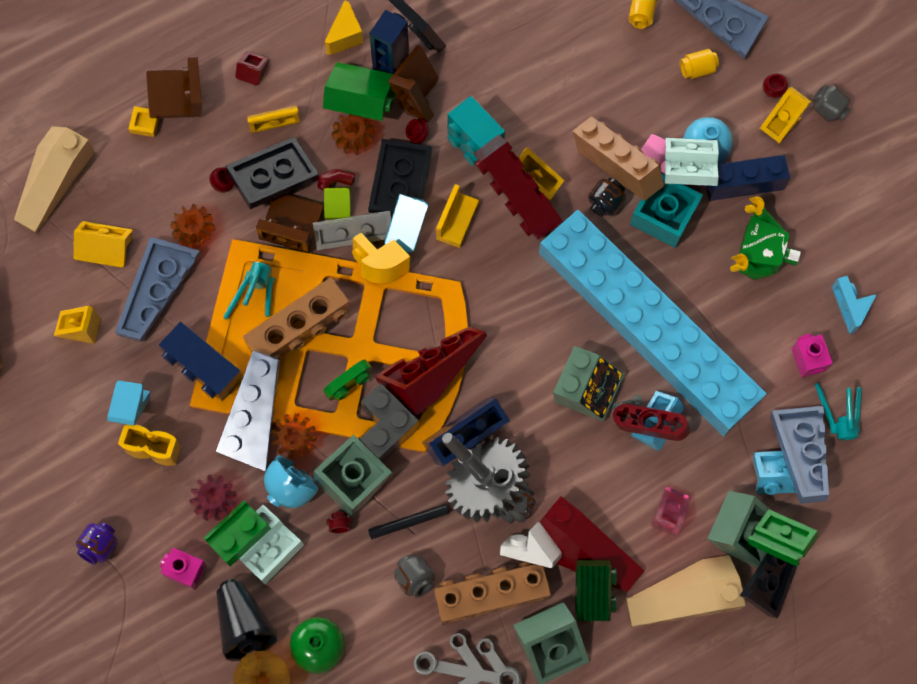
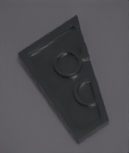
M389 0L410 23L408 27L430 51L435 48L441 53L446 44L431 26L404 0Z
M767 553L740 596L767 616L778 619L797 566Z

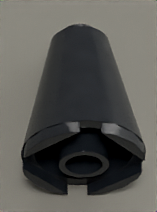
M229 579L221 583L220 588L216 591L222 652L225 659L228 661H242L248 659L246 655L255 651L256 655H259L270 649L277 642L276 630L241 581H236L235 579Z

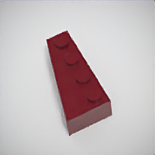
M497 135L473 153L477 158L474 164L482 175L488 173L493 181L489 183L498 196L503 194L508 202L504 205L514 217L518 214L523 222L519 225L528 237L533 235L539 240L563 221L546 196L540 193L538 190L539 186L528 172H525L523 169L525 166L513 151H510L513 148L508 141Z

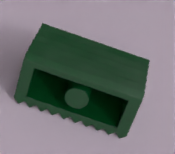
M576 560L575 615L577 621H611V612H616V596L611 595V585H616L617 582L616 568H611L609 560Z

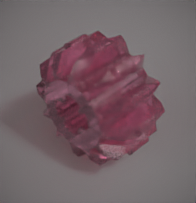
M208 475V483L204 484L199 479L197 483L201 488L191 489V493L197 497L190 499V504L196 506L194 509L196 515L203 513V519L208 521L213 514V518L217 522L220 520L219 513L222 512L224 516H228L229 512L226 508L236 507V503L230 499L237 497V493L230 490L233 486L230 481L224 483L223 476L219 475L214 482L212 475ZM213 493H216L219 499L218 501L213 500L214 503H211L208 497L209 495L214 496Z

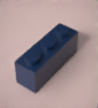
M385 9L369 33L373 70L394 74L409 55L408 21L399 13H391Z
M785 155L718 164V185H706L709 201L784 190L790 180Z
M181 321L159 344L163 352L162 358L171 366L179 365L183 369L181 373L192 383L197 380L202 384L201 390L211 399L216 396L223 401L243 379V375L237 367Z
M486 398L422 443L435 464L445 466L455 459L456 456L443 443L442 437L444 434H453L467 449H470L510 420L496 398Z

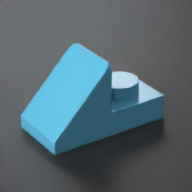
M844 276L835 281L832 285V290L848 332L853 334L861 326L876 294L856 299L857 290L855 285L850 283L848 276Z
M118 380L115 385L107 421L134 426L150 401V391L143 390L142 384Z

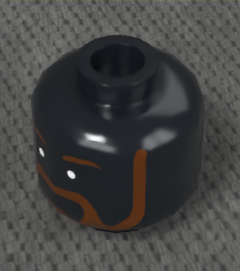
M611 177L608 180H599L588 195V200L592 204L590 209L600 217H603L604 214L614 216L626 201L625 187Z

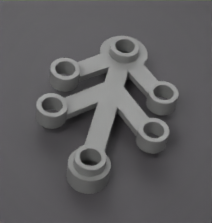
M455 633L451 636L450 646L453 650L458 651L467 666L435 660L433 654L429 652H420L414 659V668L420 675H430L432 672H438L465 678L457 684H478L481 681L503 684L502 679L504 676H510L513 679V684H522L519 671L513 667L504 666L494 651L493 642L486 638L478 642L477 651L481 656H486L495 672L483 670L467 646L465 636L461 633ZM455 637L462 638L463 645L460 647L454 646L453 639ZM484 642L491 646L490 651L487 653L482 652L480 649V645ZM421 660H429L431 663L430 667L422 669L419 665Z

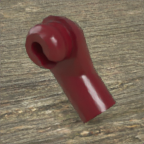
M338 169L327 171L319 175L317 187L319 190L324 191L325 188H331V184L335 182L352 186L355 174Z

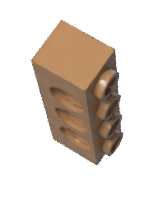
M330 277L243 336V339L251 352L256 350L281 361L283 355L290 350L294 352L300 349L305 344L304 341L311 336L316 337L322 334L327 329L326 326L333 321L339 322L348 315V311L351 310L349 300ZM319 306L327 308V311L323 314L314 313V310ZM296 321H304L306 323L301 329H294L292 327ZM276 335L284 337L279 344L270 343L271 338Z

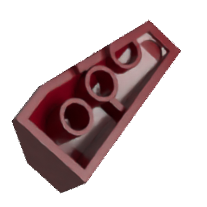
M469 326L442 339L440 342L441 346L428 350L424 348L418 351V357L408 362H405L404 359L395 362L376 375L375 378L411 414L416 416L425 412L431 404L437 401L485 340L487 334L485 331Z
M562 496L558 498L541 519L540 523L562 552V557L556 564L576 573V560H609L611 568H616L617 574L616 585H611V587L624 592H628L644 572L633 559Z

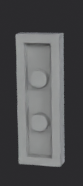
M390 211L313 223L317 250L353 245V237L360 233L370 242L385 240L391 222Z

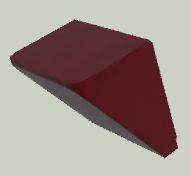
M246 51L237 62L236 79L257 86L269 64V59Z

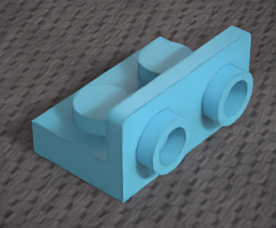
M782 451L754 452L753 463L757 476V494L796 493Z

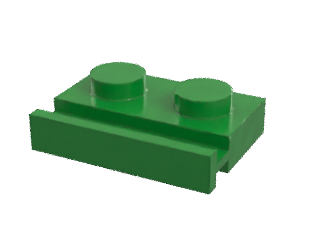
M244 500L215 526L204 539L231 567L271 528Z
M768 509L755 527L753 535L748 537L749 545L798 567L801 558L806 556L818 539V531Z

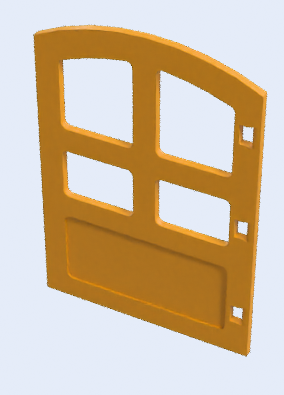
M232 239L206 343L237 367L244 376L252 355L243 339L245 334L323 283L326 278L331 277L332 279L364 285L354 335L351 338L322 333L319 336H311L305 340V344L300 349L294 352L290 350L282 356L277 394L274 401V420H272L274 424L350 438L354 434L360 440L376 424L374 421L357 417L364 384L360 386L356 384L349 389L350 393L338 402L337 410L334 413L302 408L295 405L306 354L309 351L345 357L348 359L346 370L364 359L369 364L377 363L388 366L401 359L408 362L419 356L418 351L374 342L384 292L390 289L440 299L444 313L446 338L468 327L466 304L461 282L408 272L390 283H373L360 275L361 263ZM260 252L275 254L273 261L259 259ZM261 262L272 268L270 276L275 278L272 286L270 316H265L266 286L263 289L255 288L248 305H243L249 288L248 284L229 318L224 319L223 316L244 281L246 272L250 271L252 263ZM338 266L354 269L352 276L337 274ZM417 281L433 284L431 291L416 289ZM296 321L292 327L294 329H301L306 323L304 321ZM276 335L271 338L270 343L279 344L284 337ZM465 365L437 401L431 404L419 419V429L399 448L426 453L427 450L422 442L444 426L458 395ZM196 380L190 407L229 415L242 380L223 401L216 396L213 399L207 396L201 390L203 385Z

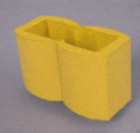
M136 424L134 426L124 425L118 442L128 455L138 459L151 458L154 462L165 466L176 465L181 450V445L171 434L162 431L150 432Z

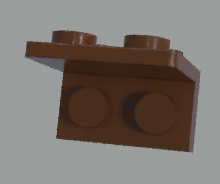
M417 45L387 82L407 115L423 119L429 123L434 114L425 96L439 78L423 48Z
M188 57L187 67H183V70H152L146 72L150 118L201 117L202 99L198 57Z
M286 194L272 200L265 220H258L256 231L259 239L309 253L315 236L313 223L320 221L324 209L323 205Z

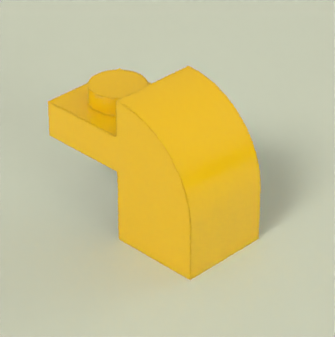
M362 233L353 237L352 254L355 260L361 263L360 275L364 279L373 283L384 284L393 282L409 272L410 256L395 240L390 241L377 250Z

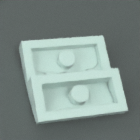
M666 138V184L718 185L717 140Z
M262 505L256 513L270 526L271 530L239 560L266 584L304 544L270 510Z

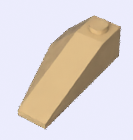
M52 126L37 146L14 218L17 223L37 234L95 153L87 138L67 127Z
M730 556L702 559L626 599L631 627L741 610L746 606L744 598L740 596L743 591L742 585Z

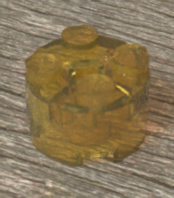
M255 651L247 654L241 659L233 675V684H258L257 679L261 678L263 674H266V677L270 679V682L265 684H293V675L288 665L277 654L268 651Z

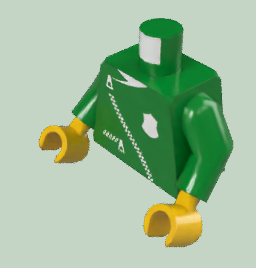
M761 197L749 198L753 205H746L745 211L747 213H754V216L750 217L746 225L739 254L731 257L736 264L730 266V271H739L752 280H758L777 274L782 262L796 266L801 251L787 247L790 234L784 231V228L764 208V201Z

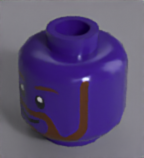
M101 522L100 525L88 524L76 541L78 556L93 565H96L97 562H106L118 544L117 538L114 535L115 529L105 522Z

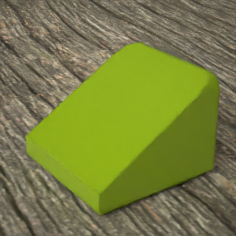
M349 188L324 189L325 219L351 217V194Z

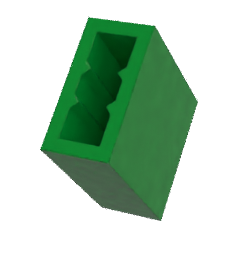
M336 62L324 86L322 108L382 121L385 113L391 111L393 100L396 99V95L387 82L393 74Z

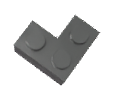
M381 383L361 401L362 410L376 424L360 438V441L383 463L419 429V421Z

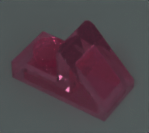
M666 486L650 526L677 536L681 530L691 496Z

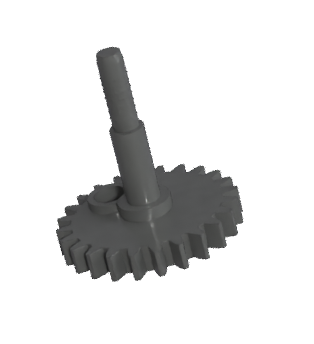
M446 433L443 435V443L459 461L451 463L455 470L447 472L452 479L445 482V485L449 488L445 494L450 498L448 502L454 507V510L463 515L467 520L472 518L475 522H478L480 518H483L488 522L490 515L499 519V511L501 510L508 514V505L517 506V502L514 499L516 497H524L520 489L529 486L524 479L530 477L531 474L526 470L530 467L529 463L525 460L527 457L515 443L511 444L508 439L502 441L499 437H496L494 442H492L487 437L484 445L478 442L476 448L467 449L453 434Z

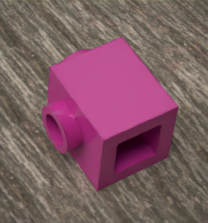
M806 334L797 339L798 341L792 347V352L802 378L825 372L831 367L833 363L822 334L814 337L813 334Z
M172 548L170 553L164 555L160 564V568H162L161 574L164 577L193 590L196 589L207 566L203 560L175 548Z

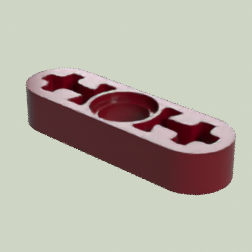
M621 404L613 412V420L622 431L673 441H681L690 433L687 419L679 413L631 404ZM627 413H629L631 418H626L625 422H623L621 417H626ZM649 417L658 418V423L652 428L645 427L644 422ZM677 423H680L682 428H677L676 432H673L671 426L674 427Z

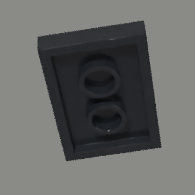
M295 137L226 165L227 174L250 210L313 183L319 178L317 170Z
M382 139L368 206L369 213L390 211L391 216H393L399 194L423 200L432 146Z

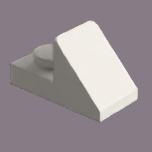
M537 522L529 531L528 538L520 534L510 535L501 545L500 555L553 568L561 559L562 552L542 524Z

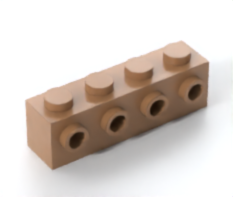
M591 116L572 131L579 153L642 200H647L664 186L661 175L662 168L659 162L643 154L638 146L629 144L621 134L611 131L606 123L599 122Z
M523 562L519 564L518 569L509 571L508 567H502L493 570V575L482 577L481 573L465 577L466 581L455 584L454 580H448L439 583V588L434 589V595L441 624L445 625L549 599L551 594L544 567Z

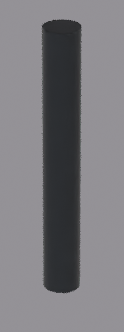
M443 504L368 529L372 540L448 515L449 511L447 505Z

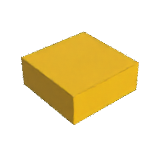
M134 106L128 130L132 134L155 137L159 118H150L148 108Z

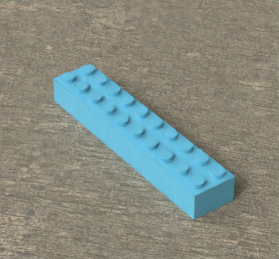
M576 210L540 242L539 254L723 437L765 397L767 393L579 210Z

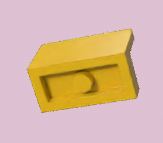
M454 185L436 227V240L458 248L463 243L479 205L478 199L460 193V185Z
M82 221L74 230L73 258L75 260L123 268L126 264V247L133 239V229Z

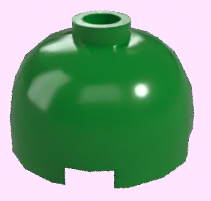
M314 617L306 619L297 625L291 635L289 648L291 657L298 667L307 673L319 675L330 672L339 664L344 657L346 643L344 634L336 623L328 618Z

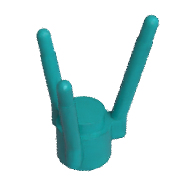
M261 262L252 263L250 271L246 272L244 281L223 316L224 319L229 318L248 284L249 288L243 305H248L255 288L263 289L266 286L265 316H270L272 286L275 278L270 276L272 272L270 266Z
M816 383L815 388L821 404L824 406L831 434H837V440L858 439L860 433L861 387L856 388L854 416L852 389L847 388V416L839 417L838 423H835L819 383Z

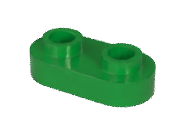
M367 360L359 361L331 381L324 388V394L330 401L335 399L341 401L350 393L349 390L356 384L360 386L371 378L372 375L370 373L373 368Z

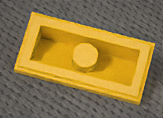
M297 106L247 116L251 133L300 122Z

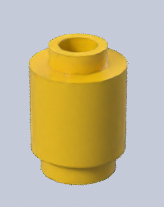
M632 0L628 17L629 22L638 29L651 26L657 1Z
M710 49L685 55V58L680 59V69L685 79H695L716 72V67L719 66L717 54L715 52L712 53Z

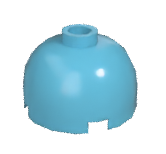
M702 117L695 120L686 129L683 139L717 140V164H724L733 148V135L729 127L721 120L713 117Z
M278 455L265 471L263 480L265 489L269 493L267 498L276 507L282 505L287 508H299L309 502L318 492V485L305 470L301 469L299 471L292 467L295 462L282 455Z

